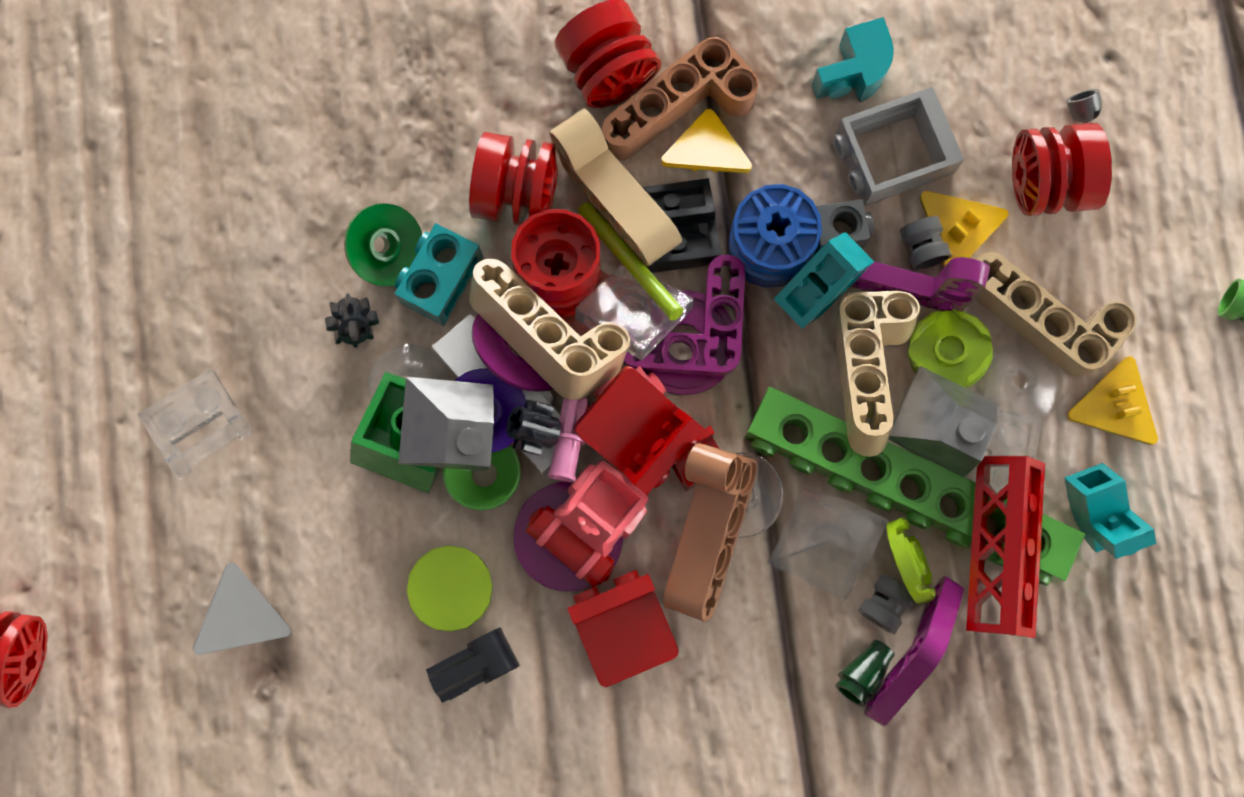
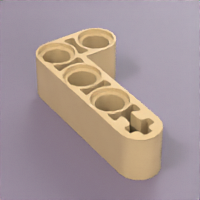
M585 108L549 131L552 143L556 144L558 158L569 177L644 265H651L682 243L681 235L671 219L608 149L601 128Z
M987 252L976 258V260L989 265V273L991 274L986 283L985 291L976 300L1064 372L1073 377H1084L1103 367L1136 327L1137 318L1135 312L1129 305L1123 302H1110L1094 312L1086 321H1083L1001 254ZM1003 283L1008 286L1001 293L997 291ZM1012 294H1017L1025 300L1026 310L1019 309L1013 304ZM1104 316L1111 318L1115 322L1117 327L1116 333L1106 328ZM1045 320L1051 321L1057 326L1059 331L1058 337L1052 336L1046 331L1044 326ZM1078 347L1088 350L1091 355L1090 364L1080 359Z
M485 259L475 265L469 293L470 305L559 395L570 400H580L611 380L621 371L630 344V337L625 328L612 322L602 323L580 337L505 263L496 259Z
M855 292L843 297L839 305L835 324V340L847 436L850 447L862 456L871 457L883 452L893 426V411L883 346L901 345L910 340L919 315L920 305L917 299L907 292ZM856 353L863 354L866 357L858 356ZM860 389L868 390V391L871 392V394H866V393H863V392H861V391H859V390H860ZM867 418H871L870 425L865 423Z

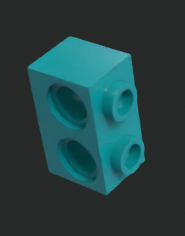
M435 223L430 233L424 232L418 240L415 248L417 256L410 268L404 267L395 281L394 288L397 289L395 296L402 305L444 326L471 280L475 265L483 259V254L478 244ZM451 248L456 250V255L450 262L440 263L436 261L438 253L443 249ZM426 283L436 285V290L431 297L426 299L416 297V292L421 285Z
M844 232L829 240L775 296L774 300L803 329L819 319L874 261Z

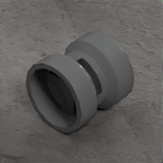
M938 216L919 219L900 229L903 243L909 245L911 251L908 258L913 270L926 269L943 263L952 257L948 243L942 240L941 232L943 227Z
M881 574L874 584L875 592L870 599H865L858 611L880 628L889 633L896 634L902 625L901 616L905 610L912 609L915 601L907 587Z

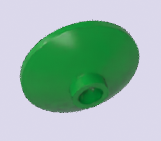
M379 203L365 207L353 217L347 227L344 239L347 261L352 270L364 281L377 286H393L401 270L404 267L410 268L417 256L415 248L422 236V230L416 219L400 206ZM378 237H381L384 241V248L381 252H377L374 248V241Z

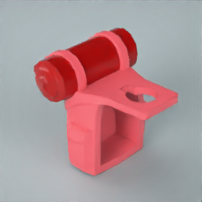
M604 460L597 462L595 465L589 464L580 472L575 482H572L567 489L570 495L569 498L556 510L547 505L533 512L529 517L525 530L527 534L536 540L535 543L538 546L545 548L574 572L579 580L583 579L592 588L606 582L611 576L615 560L609 553L620 537L626 539L635 531V528L641 523L647 513L645 506L649 500V497L625 475Z

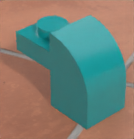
M884 17L845 28L839 44L844 61L817 68L812 82L816 99L829 96L831 99L840 98L849 94L854 88L859 102H862L879 90L892 64L894 55L892 38Z
M1104 463L1064 477L1070 509L1080 531L1085 533L1084 539L1096 553L1106 550L1115 559L1123 556L1133 555L1141 549L1156 544L1154 529L1130 510L1126 481Z

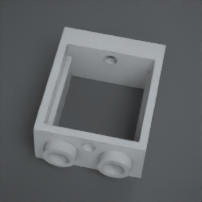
M933 87L842 118L833 137L834 147L839 158L846 159L851 171L848 173L851 189L855 195H861L865 206L953 175L964 161ZM913 117L933 165L875 185L856 137Z

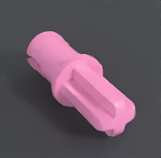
M564 398L560 415V436L554 446L551 467L548 472V477L563 482H575L576 480L575 474L580 447L585 445L586 442L575 433L574 425L588 409L589 401L587 398L580 400Z

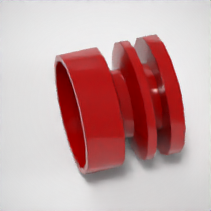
M607 0L583 10L566 23L554 40L555 49L566 69L575 74V85L582 91L585 103L593 109L612 106L633 96L650 83L661 69V60L658 54L651 49L652 44L650 40L644 35H640L641 25L629 4L624 0Z
M1098 123L1065 125L1059 132L1055 127H1042L1040 131L1038 129H1022L1018 133L1013 147L1012 181L1018 207L1024 215L1039 216L1043 212L1046 214H1057L1062 209V206L1069 212L1099 210L1106 204L1112 182V156L1106 133Z
M483 132L476 149L470 181L469 212L471 218L499 222L507 205H511L513 224L520 226L526 218L528 209L530 217L533 214L552 208L558 179L556 144L543 142L538 159L536 160L535 140H526L519 157L515 156L513 136Z
M547 209L533 214L518 227L512 240L511 249L514 272L560 317H568L582 312L594 301L600 287V240L594 227L581 215L566 209ZM561 269L559 276H554L556 270Z
M14 611L0 613L1 707H18L27 699L37 683L45 661L48 642L46 623L40 616L21 615L19 612Z

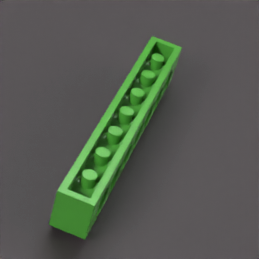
M769 386L744 437L752 441L750 445L752 449L769 457H773L775 453L790 459L789 466L807 475H812L816 471L829 478L827 483L830 486L845 493H851L854 489L867 495L866 502L887 512H890L891 508L907 514L905 519L910 524L924 530H929L931 526L946 533L944 539L950 543L969 549L970 544L972 545L976 482L890 442H887L885 449L880 454L871 457L862 456L850 447L845 421ZM788 424L797 425L803 432V442L791 444L786 441L783 436V427ZM832 442L839 446L842 452L840 462L833 463L824 458L822 454L823 443ZM863 460H871L878 465L880 476L877 481H870L863 476L861 472ZM903 478L912 479L917 484L918 496L915 500L908 499L902 494L900 483ZM943 496H948L955 501L957 513L954 518H949L942 513L940 500ZM999 507L989 515L996 524L994 537L1006 527V515ZM1044 514L1042 516L1039 584L1048 586L1050 582L1066 581L1085 533ZM996 551L987 558V560L1003 566V559Z

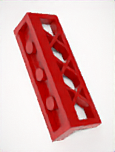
M984 456L977 465L966 631L1036 638L1045 463L1029 456ZM991 467H1009L1008 484L996 493L990 486ZM999 507L1006 515V527L994 537L987 529V517ZM996 551L1003 559V572L991 581L984 572L985 560ZM992 595L1001 605L1000 625L981 623L982 604Z

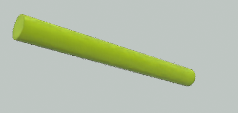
M590 202L583 203L578 208V214L594 227L597 236L671 321L678 319L684 311L680 304Z

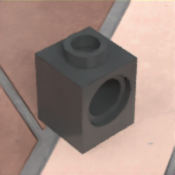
M863 199L816 206L821 215L822 234L814 255L829 240L840 235L833 227V223L838 221L845 222L851 227L852 234L849 236L864 250L870 237L874 235V222L871 212H865Z

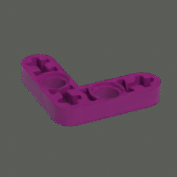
M726 254L714 258L709 264L706 277L703 334L631 331L628 333L630 337L629 349L634 347L635 341L643 342V348L646 350H656V341L663 342L661 349L662 363H654L656 354L646 353L642 355L641 361L633 360V354L627 352L623 365L634 369L640 366L644 372L727 376L734 372L740 362L742 349L745 269L742 262L735 256ZM722 266L730 267V273L737 275V277H732L730 280L728 295H720L722 279L714 275V273L721 272ZM712 292L719 294V296L713 297ZM737 294V298L729 295ZM719 305L731 307L735 312L736 318L734 322L728 326H721L715 323L712 318L714 308ZM710 332L720 336L735 334V339L728 336L726 339V354L733 355V359H727L725 366L717 365V359L710 357V353H716L719 344V336L711 338ZM684 343L689 346L692 352L691 359L685 364L673 363L668 357V349L671 345Z
M958 257L951 259L935 278L874 261L851 286L867 292L903 291L913 295L919 305L938 311H952V309L964 311L985 291L990 267L988 264L976 259Z
M943 576L934 587L936 590L935 599L925 604L912 646L883 679L875 700L868 701L865 707L864 715L883 727L891 721L935 670L946 652L964 593L963 586L946 576Z

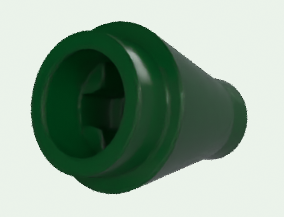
M874 639L868 648L838 673L840 679L835 685L837 690L848 700L861 707H864L868 701H874L895 653L886 644Z

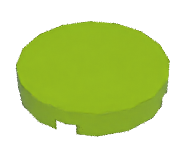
M955 309L942 312L940 310L930 313L918 322L909 340L908 358L915 374L918 368L922 366L968 389L983 378L992 362V339L989 330L977 317L965 311Z
M903 517L888 522L886 527L890 547L910 595L918 605L933 601L936 596V590L934 588L927 589V585L932 584L931 578L933 576L919 540L914 535L908 537L905 530L911 528L910 523Z
M450 545L432 549L419 558L409 574L407 585L410 607L419 620L433 629L450 632L469 628L481 619L491 604L493 594L491 573L481 557L464 547Z

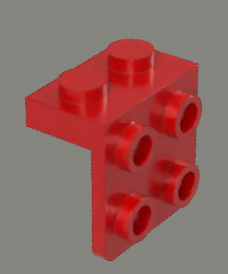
M629 366L624 367L574 425L575 433L621 471L646 495L653 488L659 487L666 481L670 474V468L681 455H685L692 450L698 442V435L704 430L697 421L678 408L639 372Z
M634 570L613 579L616 587L601 594L597 587L573 596L575 605L567 608L572 622L578 630L597 680L603 687L612 686L673 660L678 656V646L655 594V588L649 573L640 577L638 571Z

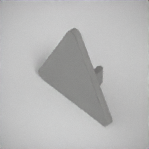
M230 562L224 568L194 643L193 651L197 655L283 638L290 635L291 629L235 563Z

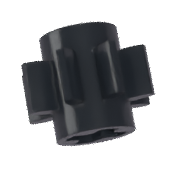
M348 293L345 298L337 303H329L332 316L325 318L326 330L334 331V339L337 345L344 342L357 348L358 344L366 339H374L371 326L379 324L377 311L370 310L367 297L359 300L351 297Z
M527 399L525 407L516 406L511 411L507 420L506 432L508 437L515 439L513 449L540 456L542 448L550 449L556 444L560 436L561 423L557 417L552 416L554 406Z

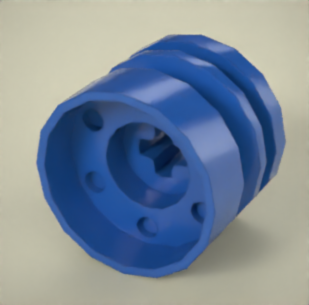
M785 184L764 185L750 192L738 205L728 239L729 255L735 256L742 262L745 269V280L749 283L764 288L783 287L813 257L822 234L821 215L813 200L800 189ZM770 225H775L777 231L784 230L783 235L777 237L775 231H768Z

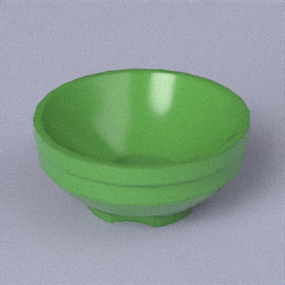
M510 445L501 451L491 453L490 464L495 466L497 478L488 487H480L475 484L472 477L474 470L443 468L444 483L453 499L466 508L478 511L495 509L511 499L518 488L521 478L520 460L512 446Z

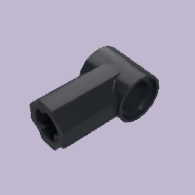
M501 627L471 641L466 645V649L426 669L431 686L442 703L458 697L482 682L487 684L520 667Z

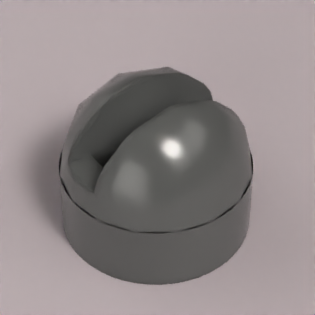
M1098 89L1077 93L1066 100L1072 118L1080 123L1091 122L1093 119L1098 118L1102 111V99Z

